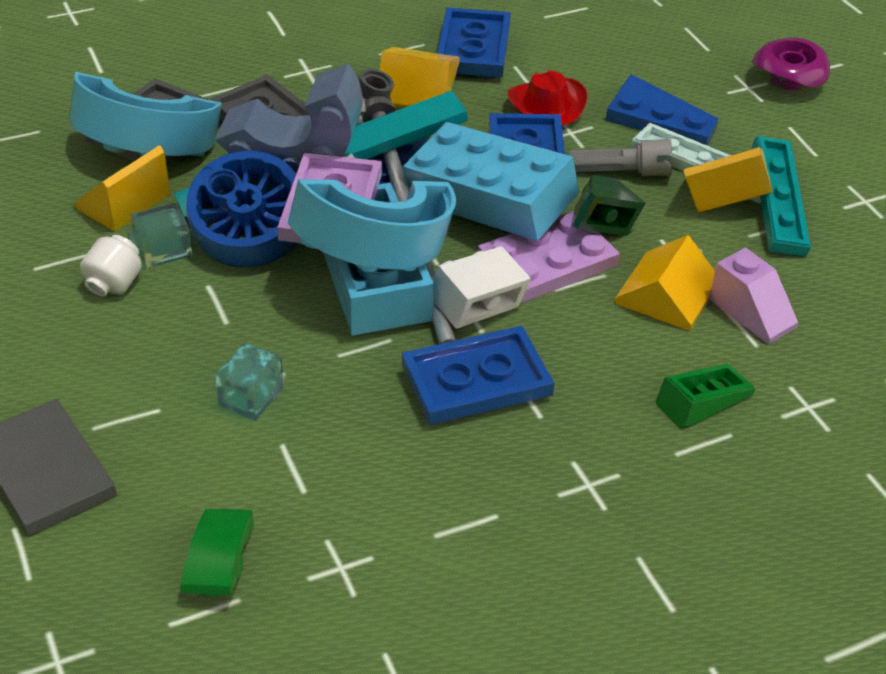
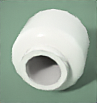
M120 235L98 238L80 263L81 274L86 279L84 282L85 286L94 294L105 297L107 293L113 295L124 294L142 268L141 259L138 256V248L130 240Z

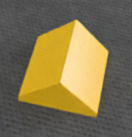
M391 47L382 51L380 70L387 73L394 81L390 97L395 108L403 109L451 91L460 58L398 47Z
M160 145L101 182L74 202L73 205L81 213L114 232L170 195L164 150Z
M760 147L683 169L698 213L773 192L763 149Z
M688 234L647 251L615 297L614 304L691 331L709 301L715 270Z

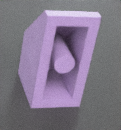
M746 247L717 263L709 300L768 345L797 328L798 320L775 268Z

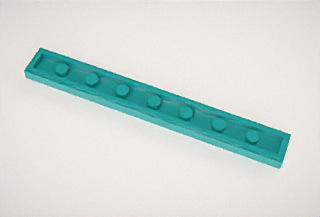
M451 90L355 127L348 149L343 157L352 153L357 159L372 158L433 135L446 122L457 125L468 121L467 111ZM253 178L250 180V184L257 186L261 179ZM273 183L269 188L268 192L275 189L279 185ZM187 188L174 193L187 226H190L186 211L189 190ZM222 189L217 194L225 195L228 193H226L225 190ZM206 205L204 210L213 208L211 205Z

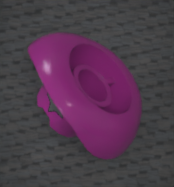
M790 37L768 42L756 52L752 60L754 65L771 73V82L774 85H781L785 90H798L803 86L817 87L823 85L830 76V62L826 52L818 44L803 38Z

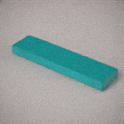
M756 136L752 149L759 147L763 149L773 190L772 193L760 196L769 251L806 257L811 249L792 143L787 140Z

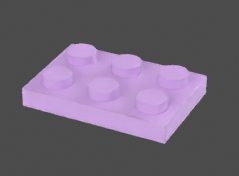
M304 153L277 227L278 240L302 244L300 237L288 225L298 179L338 180L346 189L359 196L375 200L382 176V161Z
M574 211L559 216L538 241L511 233L478 245V252L502 246L531 278L521 303L619 266L620 253L599 232L577 230L572 226Z

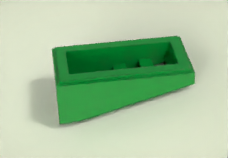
M726 363L665 377L657 396L656 404L677 426L682 428L693 425L752 396L756 388L731 365Z

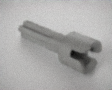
M671 139L641 140V144H637V148L571 150L569 152V156H573L576 172L637 170L638 173H641L642 177L672 175V164L667 160H657V156L672 153Z

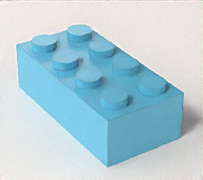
M446 122L403 166L409 191L412 181L449 182L456 196L453 215L538 241L579 194L573 156Z
M391 183L379 184L375 201L399 202ZM323 252L352 336L432 321L434 284L425 264L418 266L414 271L379 269L376 272H366L357 268L353 263L340 260Z

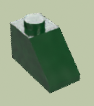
M592 175L574 208L572 226L577 230L628 235L646 203L618 179Z

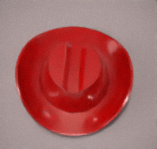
M551 70L542 74L536 72L529 83L508 89L510 104L518 114L561 115L562 126L570 124L579 118L586 106L588 97L587 90L582 83L572 78H565L561 73Z

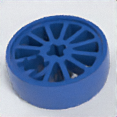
M259 151L234 152L221 156L207 164L193 179L188 190L186 203L190 228L200 247L210 257L223 264L244 268L262 266L287 254L297 243L279 241L277 227L280 221L278 216H282L287 202L280 201L289 196L296 177L294 170L280 158ZM253 178L261 179L257 186L250 184V180ZM273 183L279 185L275 189L268 192L269 188ZM224 189L228 194L219 195L217 193ZM206 205H211L213 208L204 210ZM209 223H216L209 228L207 226ZM257 231L260 236L253 237V232ZM245 232L246 237H243L242 239H239V238L241 237L242 233Z

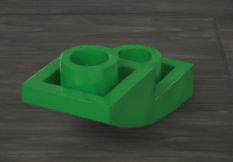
M205 509L187 554L180 584L181 593L201 594L205 597L231 595L243 570L242 550L254 528L252 510Z

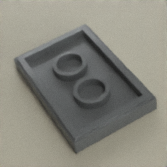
M58 399L0 423V490L28 536L117 496L115 484Z

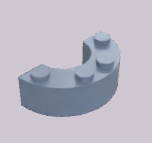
M349 63L318 74L304 105L309 115L298 117L283 115L268 108L258 98L231 108L227 112L215 141L228 154L239 151H259L276 156L286 162L296 174L304 153L343 157L348 149L362 110L363 99L358 78Z

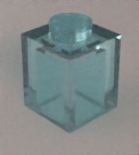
M177 203L130 214L133 230L127 232V238L138 248L146 268L192 256L189 226Z
M244 342L215 374L219 406L257 421L284 389L282 357L275 355L269 350Z

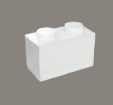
M502 246L487 251H479L471 256L455 261H446L438 266L433 279V302L457 329L518 308L531 278Z

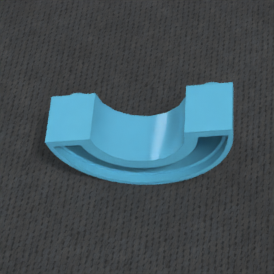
M75 72L69 121L75 131L103 143V148L111 152L120 153L129 150L139 152L143 156L160 145L166 156L191 155L200 157L204 156L205 151L210 150L215 145L222 103L188 95L174 100L145 98L118 89L113 84V79Z
M298 179L288 225L300 237L303 245L318 249L340 260L353 263L363 271L376 272L379 269L414 271L418 266H422L435 259L441 252L455 209L456 196L449 182L412 181L407 200L390 203L359 196L346 189L338 180Z

